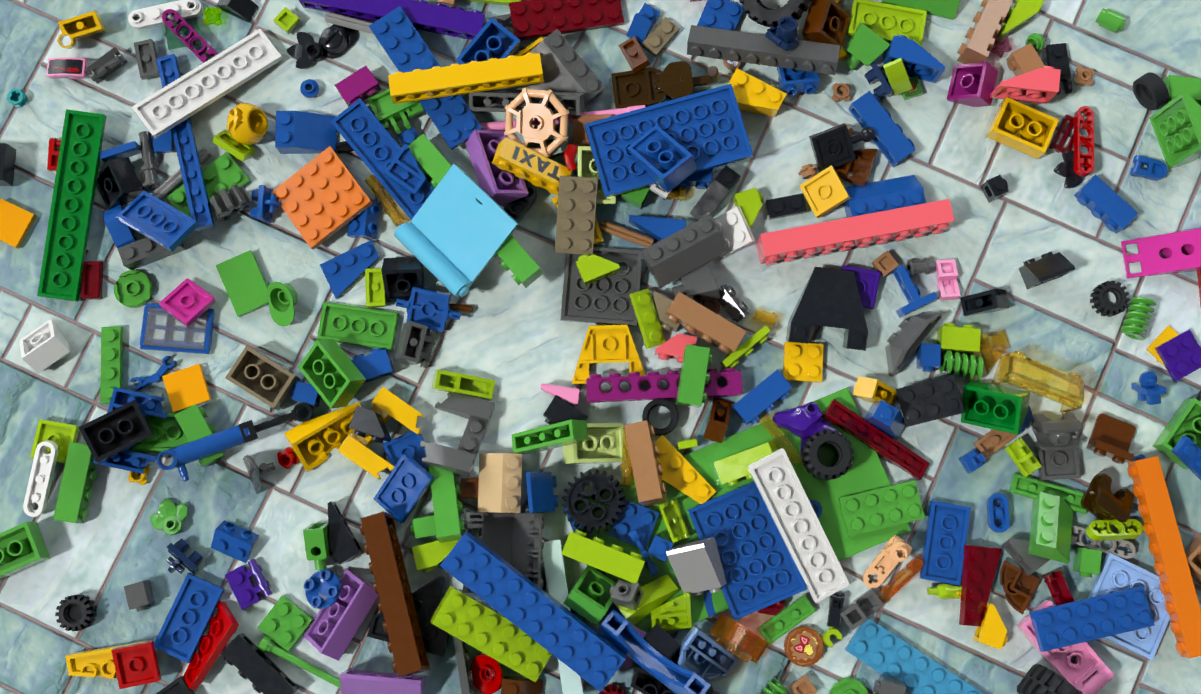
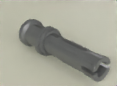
M142 131L139 133L143 162L141 173H143L144 177L142 185L145 189H156L160 186V182H158L157 178L158 167L154 162L151 133L149 131Z

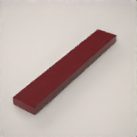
M831 400L823 414V417L917 480L922 479L930 464L929 462L837 400Z

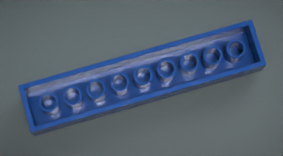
M470 532L464 533L440 566L598 691L601 692L626 660V654Z

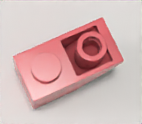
M678 333L657 347L654 355H658V359L669 360V358L677 359L678 363H682L685 346L687 344L696 346L697 337Z

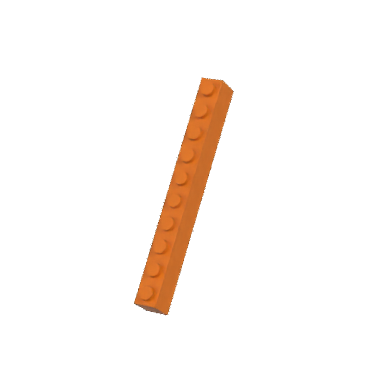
M1154 456L1128 462V474L1134 484L1133 493L1139 502L1138 511L1143 517V529L1150 542L1149 551L1154 557V569L1160 579L1159 588L1165 597V609L1171 619V631L1176 637V650L1181 657L1193 658L1201 656V608L1159 457Z

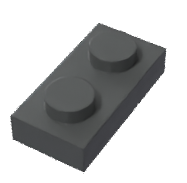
M148 39L135 42L134 48L140 78L145 80L159 77L154 41Z

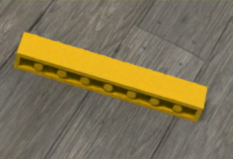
M527 53L523 56L511 55L502 59L491 58L488 61H471L467 64H452L446 67L435 66L426 70L415 69L412 72H395L388 75L390 95L394 104L544 82L540 53Z

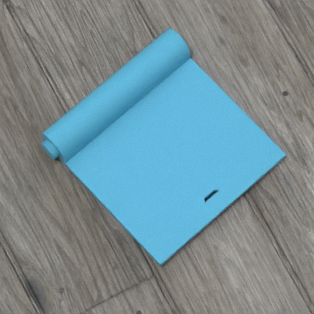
M453 164L410 223L401 224L394 232V236L458 298L468 294L469 287L519 224L460 167Z

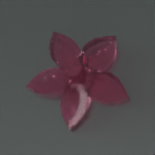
M1009 37L1002 39V41L995 40L994 44L996 47L989 52H998V56L1001 58L1004 52L1011 51Z

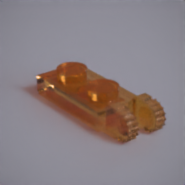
M917 557L906 564V571L901 569L894 576L896 580L891 585L887 583L881 588L882 594L879 597L883 602L892 598L922 568L924 564L922 559Z

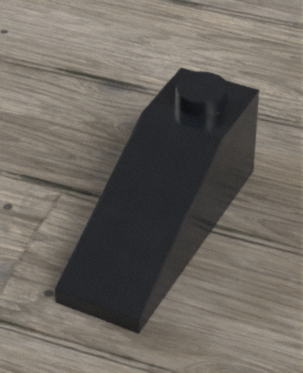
M725 165L691 210L690 214L697 220L709 214L712 216L738 184L741 176Z
M330 501L327 503L329 544L332 551L330 555L335 563L338 562L341 565L363 553V550L336 503Z

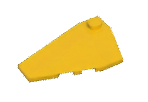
M359 402L303 422L284 433L306 472L323 463L328 458L327 455L334 448H338L341 445L340 442L348 434L351 435L354 430L349 428L356 407H362Z

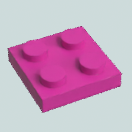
M187 278L159 304L161 308L189 327L216 300Z

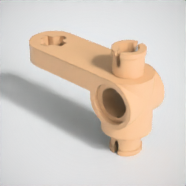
M897 535L892 536L863 572L862 578L865 585L869 588L879 587L896 565L909 557L912 547ZM876 573L877 581L872 580L869 582L868 575Z

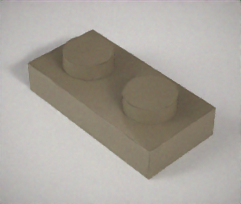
M665 16L643 41L642 47L654 57H657L678 33L680 28Z

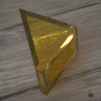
M1005 330L988 332L981 335L980 351L987 373L991 371L1005 351L1011 348Z

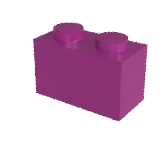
M367 66L362 67L335 84L336 89L348 107L358 99L364 101L368 97L371 98L377 95L381 90Z

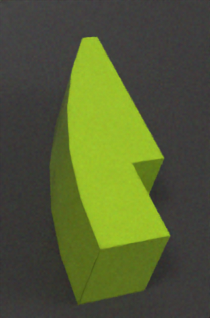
M437 369L434 373L431 389L492 399L495 380Z

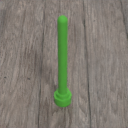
M265 635L259 643L257 650L263 653L272 652L341 688L339 678L278 647L272 641V638Z

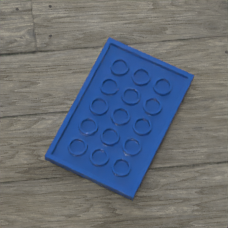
M755 482L687 510L700 540L715 537L727 584L721 587V591L735 621L807 590L802 575L792 559Z

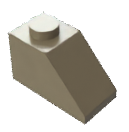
M654 291L652 299L659 322L662 324L661 327L668 332H676L680 324L668 320L669 316L665 314L672 300Z

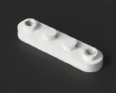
M199 0L169 2L134 10L129 14L128 21L136 30L166 25L162 21V14L167 9H173L185 20L197 18L203 13V5ZM168 16L169 21H172L173 23L177 22L174 19V16Z
M50 440L39 443L34 455L23 504L24 512L31 517L41 515L45 511L59 452L57 444ZM47 447L51 449V453L47 451Z

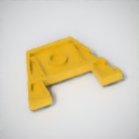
M628 325L588 327L572 384H586V378H589V363L629 362V373L639 372L640 376L645 375Z

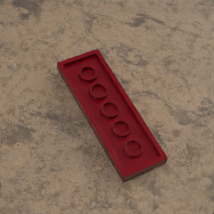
M524 0L509 3L514 36L519 40L549 36L556 29L561 34L624 25L620 0Z

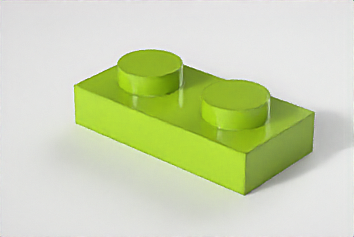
M226 129L215 135L212 141L243 162L252 157L256 151L251 145L238 143Z
M382 268L365 269L367 308L386 307Z

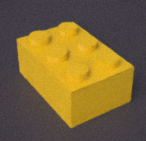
M1006 97L999 104L986 137L1038 159L1046 152L1059 119Z

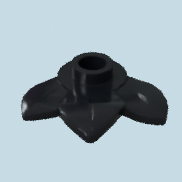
M297 32L298 43L287 49V53L297 60L296 68L298 69L310 67L313 61H318L323 56L322 46L316 43L310 34L305 32ZM313 50H317L316 55H312Z
M1065 151L1062 152L1064 161L1059 163L1053 171L1062 177H1066L1064 187L1069 189L1078 186L1083 177L1078 176L1074 172V152Z

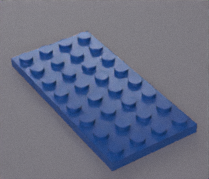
M732 84L584 124L605 198L657 184L627 149L655 125L659 126L693 155L697 170L693 173L753 157Z

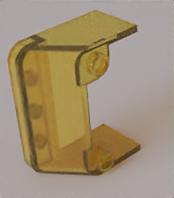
M1014 351V353H1009L1000 358L991 384L1000 385L1007 382L1061 403V413L1082 408L1084 402V380L1081 379V375L1073 372L1066 373L1025 357L1026 354L1020 351Z

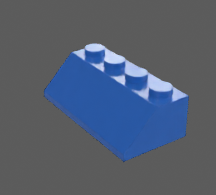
M915 175L867 183L866 187L859 185L845 187L851 198L843 204L846 218L924 204L926 199L923 187Z

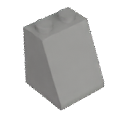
M715 537L677 545L666 551L684 594L689 593L694 597L702 595L703 591L710 590V593L722 590L721 587L727 584Z

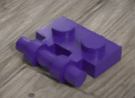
M255 559L248 562L251 568L249 571L242 565L225 574L242 610L261 601L259 592L262 591L265 597L272 594L269 588L271 585L269 581L265 580L261 572L263 569L261 565L257 564ZM252 576H255L259 584L256 587L254 586L250 578Z

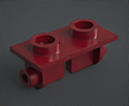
M1061 570L1043 575L1056 605L1075 601Z

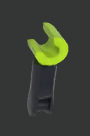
M835 593L830 595L827 619L829 629L825 630L821 635L823 644L827 647L833 648V643L830 641L831 635L835 639L843 640L842 634L837 630L841 625L842 616L840 613L843 610L845 598L843 593L841 595ZM834 602L839 603L838 608H833Z

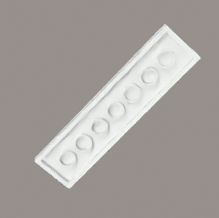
M258 29L137 103L132 109L152 136L157 138L282 60V56L262 30Z
M781 448L747 466L792 559L802 575L813 601L817 603L849 586V581L785 450Z

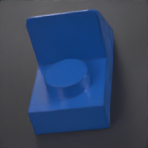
M644 3L640 12L635 14L627 37L632 38L635 36L638 43L642 44L659 18L661 11Z

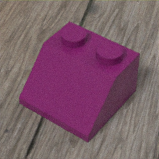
M988 62L954 65L947 100L971 107L991 106L992 98H990V94L995 89L998 70Z

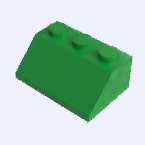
M973 380L964 386L963 405L966 413L961 414V422L1018 435L1028 412L1030 391Z

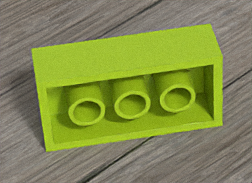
M575 529V532L570 531L561 553L562 555L634 584L637 583L645 563L641 559L642 555L632 551L630 554L624 553V548L612 544L611 547L604 545L605 540L594 537L593 540L586 538L587 533Z

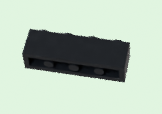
M244 633L238 634L221 652L225 656L224 660L231 666L234 665L242 678H248L253 683V689L258 693L294 694L299 689L268 656L257 650L258 647Z

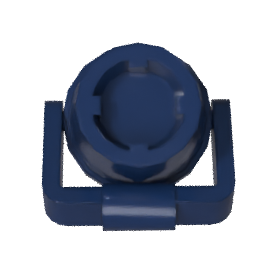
M783 17L779 20L776 27L767 29L765 37L785 51L795 49L800 44L798 42L797 21L792 17Z

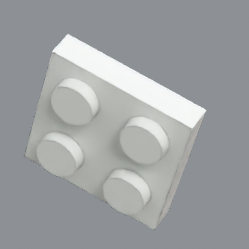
M736 206L713 219L727 250V253L721 255V257H725L755 241L740 206Z

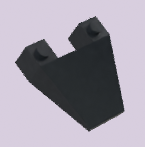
M814 267L788 321L787 341L808 344L810 324L845 329L843 347L866 351L868 329L853 271Z

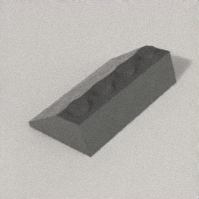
M558 29L547 36L530 52L540 53L544 82L526 85L529 89L585 93V106L604 91L605 86Z

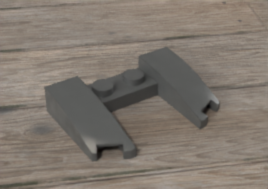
M449 392L447 393L448 398L442 403L437 402L435 408L469 419L458 449L421 441L420 446L425 448L426 458H422V463L469 477L493 414L495 403L481 398Z

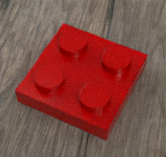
M154 640L111 650L119 689L158 682L162 679Z

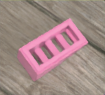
M541 384V390L553 396L556 395L560 399L578 406L579 389Z

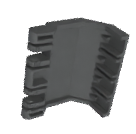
M465 512V521H479V524H465V528H479V537H476L541 589L543 588L541 569H543L544 561L541 557V549L544 547V539L542 537L544 518L542 513ZM463 585V593H474Z

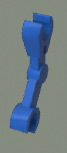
M165 356L162 359V366L155 374L148 377L132 378L130 382L139 381V385L132 389L141 390L151 383L160 382L168 369L176 367L177 361H173L168 366L167 361L171 357Z
M636 530L628 533L632 542L637 544L651 575L658 574L659 571L654 562L649 558L646 549L639 540L641 539Z

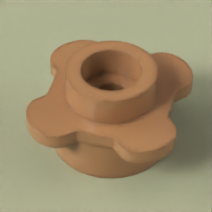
M1079 66L1076 69L1077 73L1074 82L1081 86H1091L1093 83L1092 76L1095 74L1094 70L1091 68L1084 69L1082 66Z
M836 83L832 86L833 101L844 100L848 102L850 100L849 84Z
M813 164L804 165L798 174L802 175L803 179L812 178L817 175L818 166H813Z

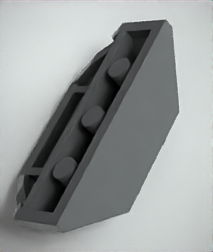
M941 313L914 315L909 319L905 318L898 327L901 329L897 334L894 332L887 339L889 344L885 347L890 376L898 373L943 315Z

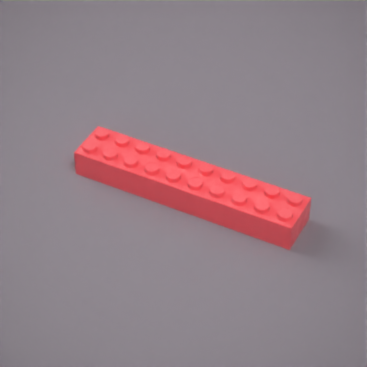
M950 199L763 233L757 239L756 245L760 264L766 263V266L777 264V261L780 260L785 262L794 261L796 257L803 256V259L814 257V254L829 255L834 250L839 249L840 252H845L855 246L866 248L871 243L883 245L888 243V240L893 239L899 242L906 240L909 236L920 238L926 236L925 233L941 234L954 222Z

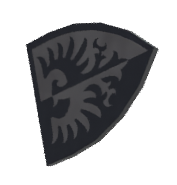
M246 455L243 460L255 492L259 494L261 490L260 475L275 470V465L273 462L269 464L262 463L258 467L252 457Z

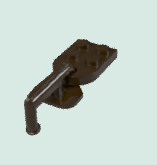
M685 61L669 63L663 71L657 68H644L635 74L632 70L612 73L615 109L639 105L648 107L662 103L667 96L677 99L691 95L694 87L718 83L720 80L718 68L711 66L707 71L708 75L692 77L691 66Z

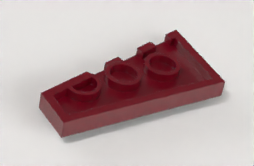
M964 545L960 625L981 627L1002 548Z

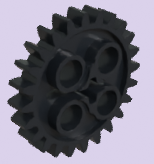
M589 469L586 476L580 472V479L574 476L575 483L568 482L571 488L564 489L568 495L562 497L564 501H567V503L562 504V507L568 509L564 512L565 516H570L568 521L570 523L575 521L573 526L575 528L580 526L582 532L588 528L590 534L593 528L597 533H600L601 527L605 531H607L608 524L614 527L612 521L614 519L620 521L617 514H623L624 512L620 507L626 506L621 501L626 498L625 495L619 494L623 491V488L617 487L619 481H613L614 477L612 474L607 477L606 471H603L600 475L598 469L595 470L594 474ZM587 485L593 486L590 493L584 492V488ZM604 492H611L609 499H602ZM578 495H583L591 500L596 498L599 503L609 505L610 507L605 508L597 503L591 504L589 500L579 498ZM585 503V509L577 511L578 504ZM597 510L604 511L603 516L600 518H595V512Z

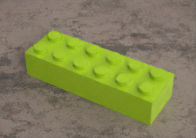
M451 585L430 619L433 625L535 683L552 655L503 615Z

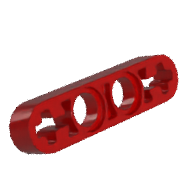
M1082 106L1074 113V172L1080 177H1086L1094 170V112L1090 107ZM1080 129H1085L1088 132V136H1082ZM1080 146L1086 147L1088 154H1083L1080 151Z

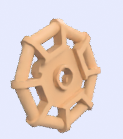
M526 87L522 89V92L510 104H506L504 135H507L509 139L544 157H550V154L568 140L567 128L568 114L570 112L556 98L552 90H534ZM531 97L544 99L541 104L532 103ZM525 100L526 106L518 111L516 107ZM549 101L559 113L553 114V111L547 106ZM513 114L517 116L516 128L514 129ZM560 117V132L555 130V119ZM535 118H538V121H540V125L537 128L532 124ZM518 131L519 134L523 135V138L525 140L524 144L517 137L515 132ZM551 135L557 137L550 145H546L545 141ZM530 142L540 143L541 148L529 147Z

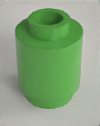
M1103 8L1095 22L1099 23V26L1116 33L1117 30H1122L1126 20H1124V15L1109 8L1107 10Z

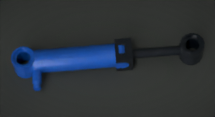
M298 403L291 410V413L257 425H254L252 420H249L234 427L162 451L157 456V464L163 470L178 468L184 482L188 481V471L185 464L259 439L258 432L291 420L306 422L312 416V408L307 403ZM305 407L308 410L307 417L300 418L297 415L298 408ZM167 454L173 457V463L170 466L164 465L162 461L163 457Z

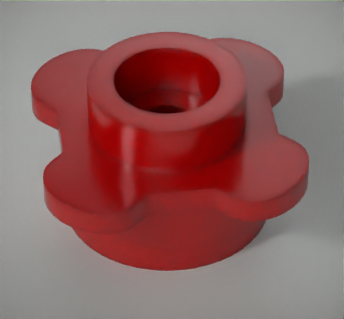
M287 447L285 451L277 453L279 464L286 469L290 468L292 464L299 462L291 447Z

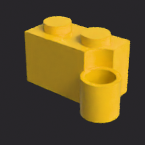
M94 10L58 22L62 34L58 36L57 41L61 47L72 49L76 45V39L106 31L99 12ZM65 36L71 38V43L68 46H65L62 42Z

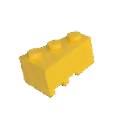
M736 68L728 83L732 84L740 111H751L755 114L775 117L787 95Z

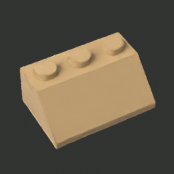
M480 453L477 512L521 513L522 454Z

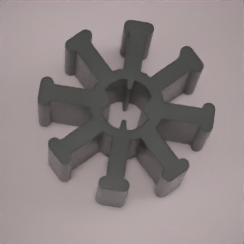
M237 184L232 185L229 191H226L224 188L219 190L220 195L211 196V202H209L217 219L221 220L224 218L225 221L230 220L233 214H236L237 217L242 215V210L250 209L252 207L251 203H253L244 185L238 187Z

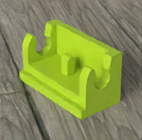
M675 499L658 506L671 542L675 543L688 538L690 534L677 500Z

